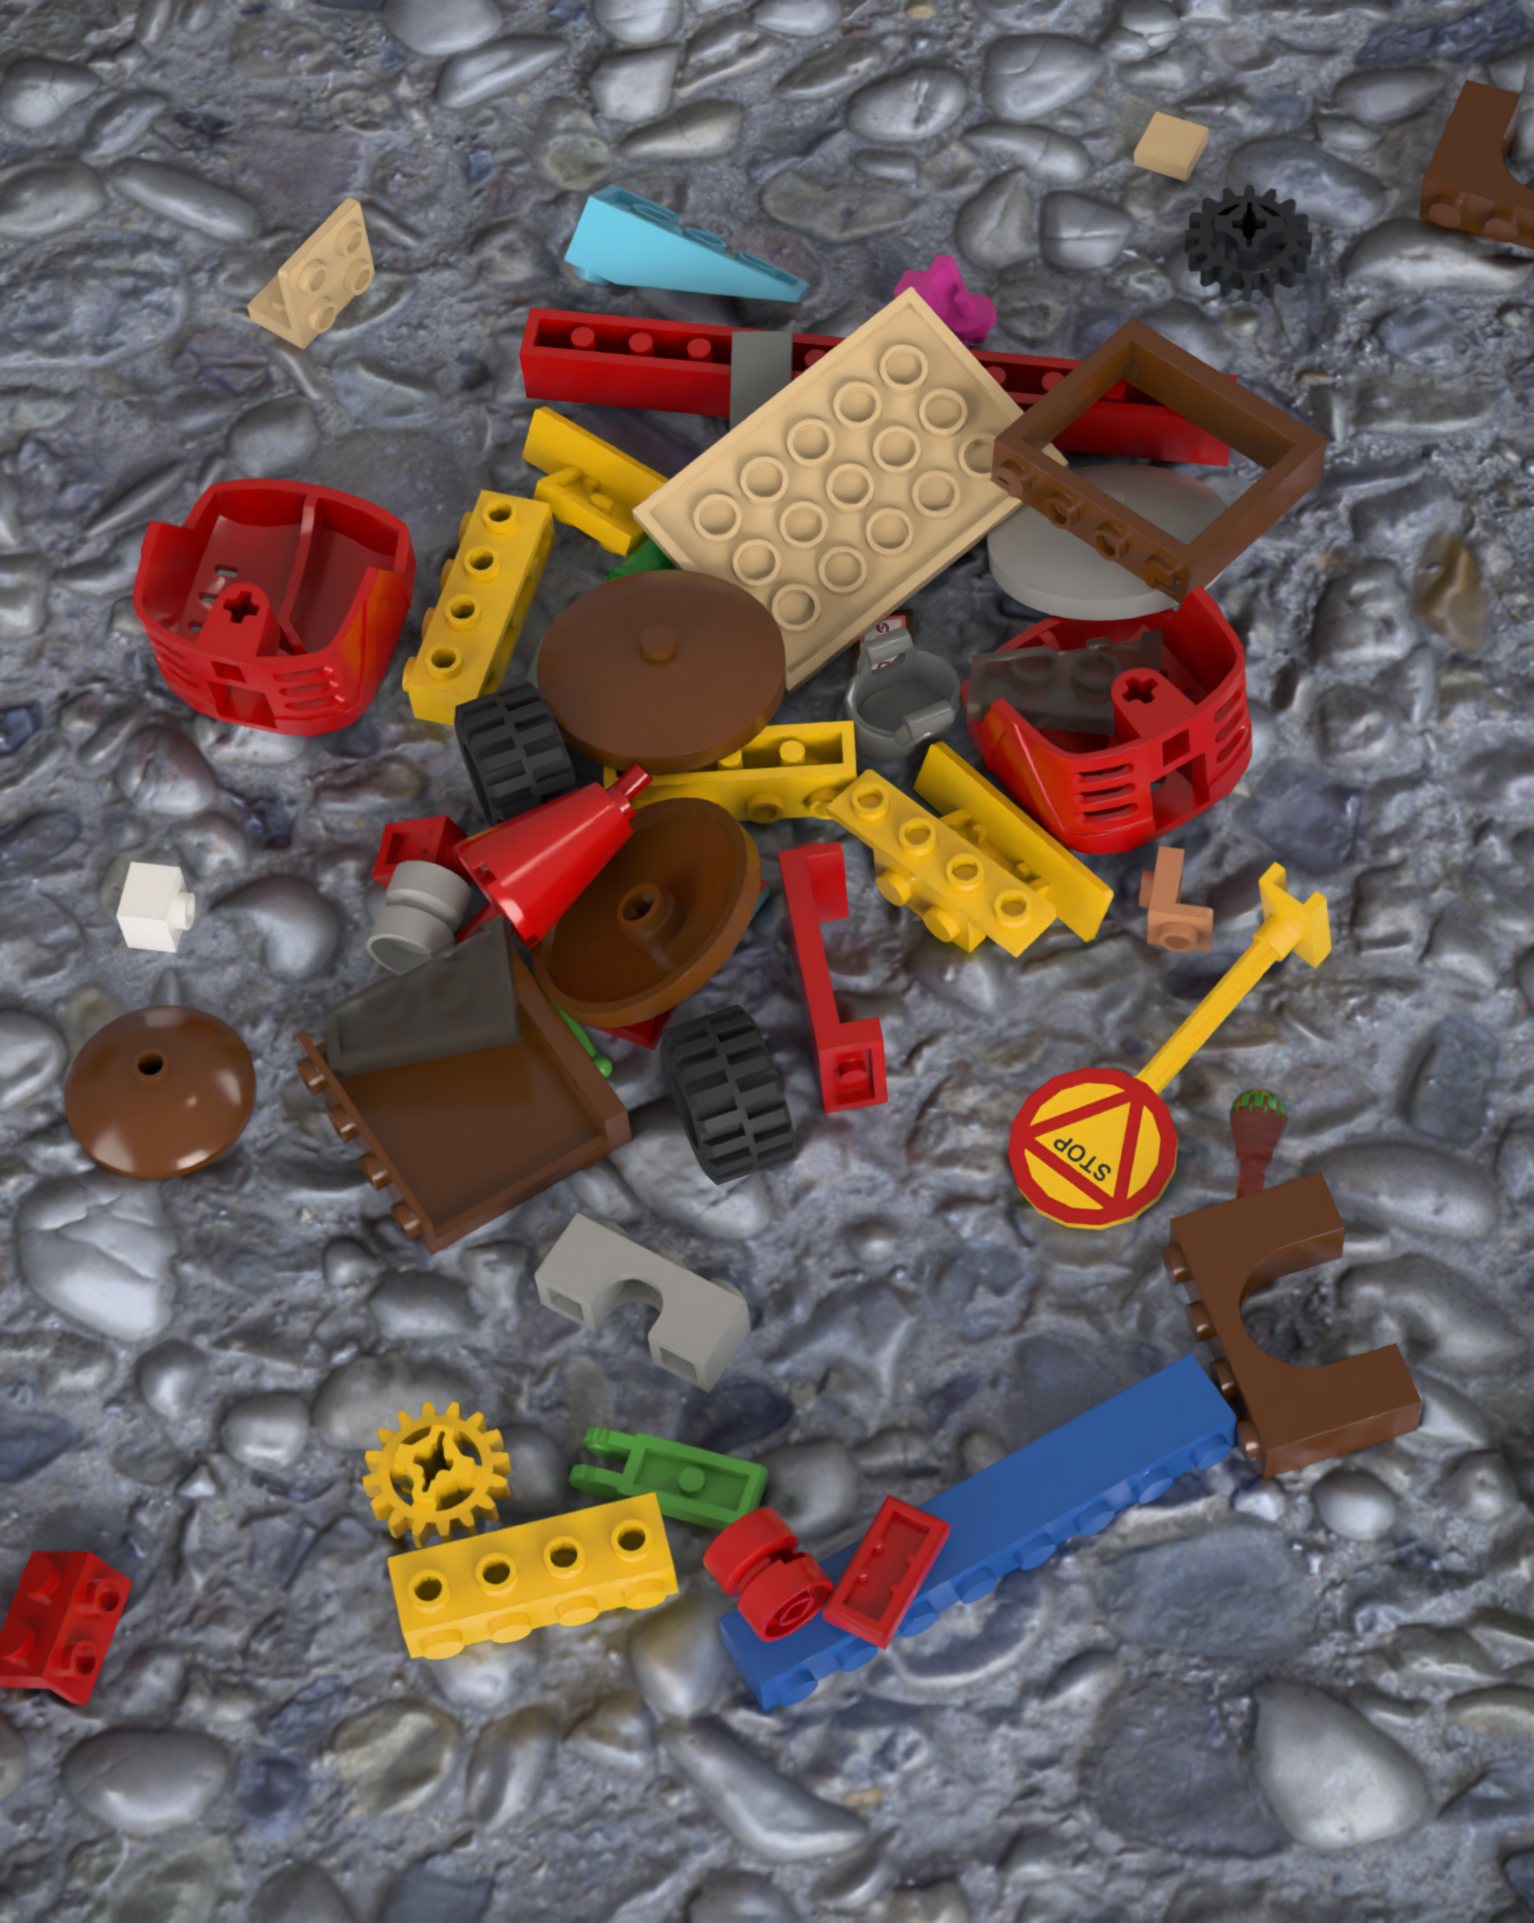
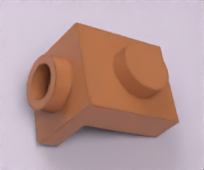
M1159 846L1155 870L1143 869L1139 893V907L1148 908L1147 944L1161 945L1174 952L1209 951L1212 943L1214 911L1208 907L1180 904L1183 886L1184 849Z

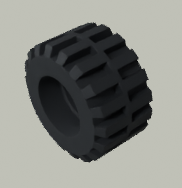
M523 681L456 706L454 725L457 739L472 785L490 827L579 789L567 749L551 710L541 692L530 681Z
M737 1004L667 1028L662 1032L661 1054L681 1122L700 1167L716 1185L793 1158L794 1130L778 1074L759 1028L753 1018L740 1005Z

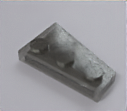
M1163 629L1141 632L1140 640L1111 644L1109 636L1086 639L1085 648L1054 652L1046 645L972 655L965 719L983 721L992 703L1004 697L1032 727L1115 736L1111 686L1120 674L1133 668H1148L1160 673Z
M503 914L483 924L484 931L455 947L450 942L431 952L432 959L397 977L390 974L323 1010L328 1065L336 1079L523 1041L509 923Z

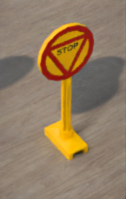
M1274 862L1259 879L1264 923L1253 934V943L1137 1076H1130L1115 1069L1082 1068L1051 1078L1027 1097L1011 1125L1008 1158L1018 1190L1039 1214L1068 1228L1103 1230L1133 1221L1160 1200L1175 1173L1178 1136L1168 1106L1160 1099L1159 1094L1275 961L1281 962L1291 951L1316 969L1332 951L1325 896L1315 891L1302 904L1288 894L1285 868Z

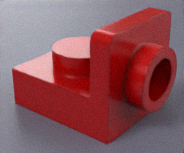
M447 815L386 824L372 878L387 890L398 864L407 860H421L451 870L471 887L472 877L458 858L460 855L453 848L469 836Z

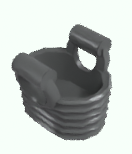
M904 626L860 643L861 654L857 660V673L850 679L844 698V721L854 720L856 753L863 758L887 763L915 754L944 739L954 722L962 701L960 691L963 684L959 672L945 657L924 649H916L908 630ZM897 656L891 663L881 668L872 669V665Z

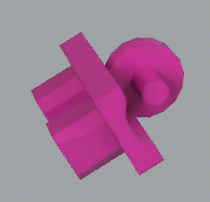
M937 255L928 271L907 269L894 289L893 295L897 298L912 286L966 348L971 343H983L988 337L987 332L995 325L997 319L995 306L989 297L981 294L971 295L967 291L953 256Z

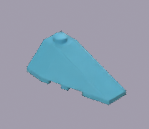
M611 184L589 196L564 258V261L577 266L576 274L579 277L604 287L608 286L610 281L620 285L797 303L807 295L811 285L754 254L737 251L734 257L726 253L727 244L722 241V237L709 230L701 231L690 227H685L683 230L676 226L680 218L679 214L615 184Z

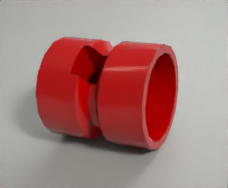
M771 1507L756 1509L730 1524L715 1538L703 1557L705 1568L723 1592L730 1597L740 1596L737 1603L739 1613L758 1638L764 1642L779 1640L801 1628L820 1612L834 1591L833 1582L812 1555L804 1551L796 1553L799 1547L798 1537L778 1511Z

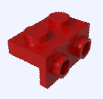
M32 1551L28 1564L20 1577L19 1587L7 1618L0 1631V1687L51 1689L72 1704H87L132 1586L130 1579L90 1551Z

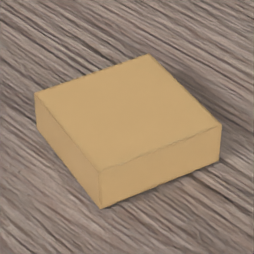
M1156 111L1134 150V165L1187 182L1208 143L1209 128Z

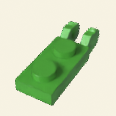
M591 1426L586 1430L582 1445L589 1452L602 1458L607 1457L610 1460L621 1463L627 1462L623 1474L599 1467L596 1468L591 1465L577 1464V1466H573L568 1482L582 1493L595 1495L606 1500L618 1499L620 1501L656 1492L661 1515L724 1531L730 1524L742 1516L758 1509L768 1480L767 1468L763 1465L637 1432V1435L633 1436L615 1430Z

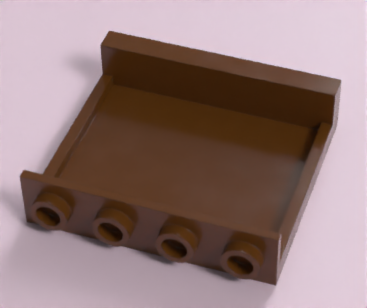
M496 923L474 934L478 952L476 957L315 1046L305 1030L296 1034L303 1059L297 1061L295 1066L305 1086L313 1096L321 1092L324 1093L332 1107L326 1110V1113L336 1133L345 1144L353 1139L363 1152V1155L357 1159L367 1180L376 1192L386 1187L396 1202L389 1206L401 1232L408 1240L418 1236L431 1256L632 1141L627 1109Z

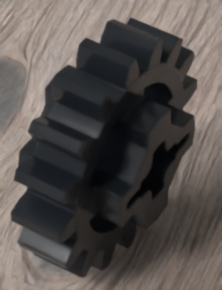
M1246 185L1243 196H1235L1232 190L1224 188L1221 202L1218 203L1206 197L1202 202V213L1191 212L1189 216V230H1185V253L1188 254V269L1190 272L1201 271L1200 285L1203 287L1218 282L1220 284L1221 297L1226 298L1233 289L1241 290L1243 301H1250L1253 290L1261 289L1268 299L1274 297L1275 284L1279 283L1290 289L1294 286L1295 273L1305 274L1307 270L1308 256L1311 255L1312 232H1308L1309 218L1307 214L1295 215L1296 201L1292 198L1281 204L1277 203L1275 189H1269L1261 197L1255 196L1253 185ZM1246 239H1250V247L1246 246Z

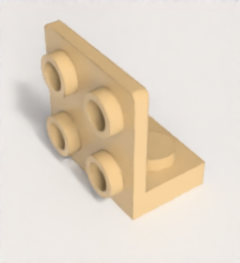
M348 197L280 267L275 277L247 305L250 320L304 350L319 333L326 332L332 326L337 314L355 295L362 294L368 288L372 277L375 275L359 201Z

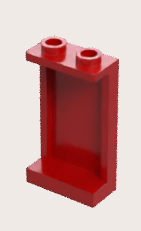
M808 842L792 850L778 852L785 921L824 1113L828 1114L888 1103L884 1039L879 1017L839 1023L819 923L845 919L849 916L842 844L840 842L826 844Z

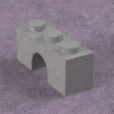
M576 1213L534 1274L542 1305L595 1333L599 1331L607 1317L620 1306L629 1303H644L656 1308L661 1314L647 1334L653 1364L708 1393L711 1392L751 1331L747 1301L744 1300V1296L737 1288L722 1279L711 1278L708 1281L690 1272L681 1259L667 1250L656 1248L652 1252L633 1242L625 1230L609 1220L600 1219L598 1222H595Z

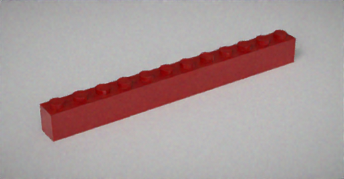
M530 308L519 352L526 398L730 418L732 331L771 330ZM793 333L792 381L846 338ZM968 349L1024 413L1084 361ZM1224 374L1237 382V375ZM1124 379L1116 383L1051 441L1057 450L1225 467H1228L1231 449L1227 444Z

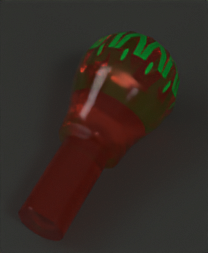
M1255 1087L1240 1093L1233 1101L1230 1109L1229 1119L1235 1143V1159L1240 1163L1236 1198L1263 1190L1266 1166L1271 1164L1274 1150L1287 1124V1108L1282 1099L1273 1091L1265 1088Z

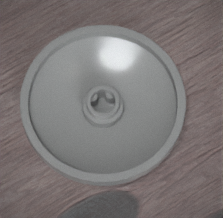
M1107 464L1071 470L1185 545L1191 543L1228 508L1222 498L1204 483L1169 469L1135 464ZM1027 504L1010 515L987 535L989 565L997 584L1013 599L1037 611L1064 618L1097 621L1140 617L1180 605L1158 589H1151L1144 580L1115 561L1105 559L1095 548L1066 529L1056 527L1046 516ZM1225 569L1204 589L1209 588L1222 575Z

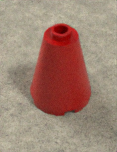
M593 782L467 837L453 848L460 855L458 858L494 909L496 911L499 910L505 919L509 918L512 924L508 927L522 944L531 950L543 940L633 835L634 831L628 821L636 816V812L616 785L613 784L607 790H604L598 782Z

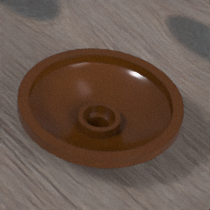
M161 1005L147 1007L127 1013L108 1023L96 1032L79 1051L66 1080L64 1093L66 1116L79 1145L101 1166L120 1175L137 1179L160 1180L174 1178L194 1172L210 1164L224 1154L238 1140L254 1110L257 1095V1078L251 1056L243 1040L221 1019L202 1010L186 1006ZM162 1066L161 1070L156 1074H143L150 1067Z

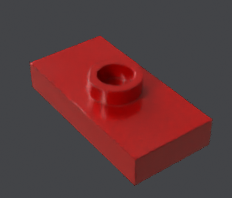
M888 1494L823 1608V1620L886 1650L948 1539L950 1523Z

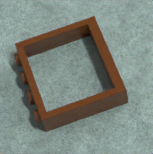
M1132 318L994 439L991 481L1008 492L1007 495L1020 499L1046 516L1056 527L1066 529L1095 548L1105 559L1115 561L1144 580L1151 589H1158L1182 605L1191 590L1200 585L1205 588L1320 481L1327 439ZM1121 379H1124L1268 470L1188 545H1185L1041 452L1045 446Z

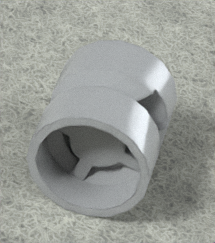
M407 860L398 864L394 870L385 893L387 903L385 907L379 910L365 945L371 957L388 970L415 979H432L440 976L445 968L455 942L453 932L458 930L472 897L471 889L461 877L449 869L421 860Z

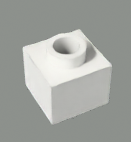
M137 862L130 863L116 915L128 948L177 953L182 930H190L195 916V896L187 891L180 867Z

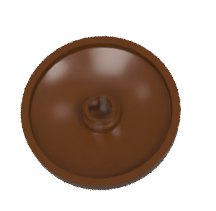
M657 570L631 574L604 583L585 593L569 605L551 625L541 644L537 660L538 689L551 710L563 741L582 756L598 764L627 771L635 762H638L649 774H666L693 770L722 760L743 748L763 731L777 712L783 699L787 679L785 647L782 634L775 619L765 606L749 592L731 582L712 575L683 570Z
M681 797L658 801L635 810L636 816L628 821L634 831L633 835L543 940L532 948V962L537 982L549 999L572 1019L585 1025L602 1028L623 1027L651 1019L673 1008L692 995L717 972L733 952L745 933L757 904L761 883V862L758 849L749 832L720 805L705 799Z

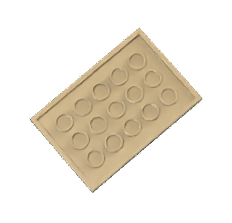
M910 286L632 510V515L635 521L678 570L693 571L724 579L749 592L765 606L775 619L782 634L787 668L784 692L790 697L984 539L992 529L1026 504L1018 498L1007 495L1008 492L991 481L994 439L1024 412ZM1051 442L1041 450V452L1068 469L1069 462Z

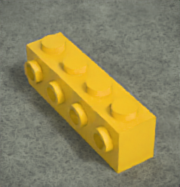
M481 490L473 512H465L460 524V547L455 560L448 559L444 564L440 580L441 596L436 608L429 607L427 609L421 630L422 645L417 657L410 656L403 672L402 688L404 692L409 693L414 718L455 726L454 718L457 705L500 690L556 540L550 503Z
M854 720L766 726L759 735L743 748L710 765L677 773L650 774L654 780L630 804L635 811L658 801L691 797L709 800L720 805L737 821H753L765 824L784 818L815 817L823 820L833 819L827 815L826 807L858 778ZM604 766V790H607L626 771Z
M656 1492L387 1558L401 1629L411 1659L421 1656L433 1660L444 1659L458 1654L466 1645L490 1639L497 1643L513 1642L526 1637L534 1628L555 1623L563 1626L582 1625L594 1620L599 1615V1612L623 1606L634 1610L646 1609L660 1604L668 1595L679 1593L674 1564Z

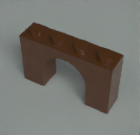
M1470 80L1465 81L1423 178L1419 211L1420 219L1434 222L1443 227H1453L1486 236L1498 242L1511 243L1534 250V190L1518 182L1509 173L1504 164L1517 133L1522 94Z
M1321 1171L1170 1219L1169 1245L1162 1247L1164 1265L1172 1284L1175 1286L1183 1283L1191 1303L1185 1304V1312L1191 1332L1198 1343L1207 1340L1214 1357V1361L1209 1362L1212 1382L1225 1400L1231 1398L1239 1419L1236 1420L1235 1437L1240 1451L1246 1460L1255 1457L1264 1480L1418 1429L1422 1401L1396 1343L1332 1364L1303 1367L1281 1362L1262 1351L1252 1341L1243 1326L1240 1317L1242 1308L1250 1296L1260 1287L1277 1278L1342 1258L1346 1227Z

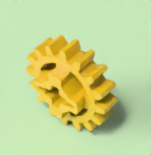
M425 1402L422 1408V1418L413 1420L409 1414L402 1410L397 1413L401 1428L396 1433L381 1427L376 1432L383 1451H366L364 1458L368 1470L373 1473L362 1477L363 1485L367 1496L374 1497L370 1505L377 1521L389 1518L387 1524L394 1538L398 1539L411 1529L416 1547L423 1549L430 1535H439L441 1543L445 1544L453 1542V1532L463 1530L468 1537L477 1536L478 1532L475 1521L480 1517L491 1522L498 1520V1511L492 1499H509L511 1491L508 1480L503 1476L512 1473V1466L508 1453L501 1452L505 1448L501 1433L498 1429L486 1432L487 1426L482 1413L477 1411L464 1421L459 1403L452 1402L447 1408L445 1415H436L432 1403ZM463 1444L471 1448L478 1455L482 1466L476 1465L474 1458L463 1456L461 1450ZM427 1479L431 1480L430 1486L428 1485ZM394 1484H399L402 1492L412 1494L414 1500L412 1506L405 1503L394 1490Z

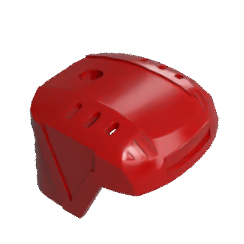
M269 478L238 479L215 483L209 486L194 504L182 527L150 520L141 547V560L133 587V604L137 617L155 653V659L165 683L179 698L197 712L222 722L280 735L312 737L337 731L353 724L374 700L376 691L384 678L397 647L408 609H411L416 561L409 529L406 524L387 510L363 498L339 490L297 481ZM220 570L235 572L237 576L230 577L217 573ZM202 599H214L215 602L214 604L202 602ZM193 627L202 628L200 632L191 630Z
M1201 585L1189 592L1177 612L1170 608L1161 612L1129 619L1097 621L1078 620L1052 615L1015 636L994 651L974 670L960 691L967 732L986 769L992 772L1011 798L1041 828L1059 843L1080 853L1100 855L1134 851V848L1167 834L1210 809L1223 797L1228 796L1246 771L1253 754L1252 724L1247 705L1244 647L1238 635L1222 615L1218 604ZM1154 782L1163 785L1158 790L1151 792L1150 783Z

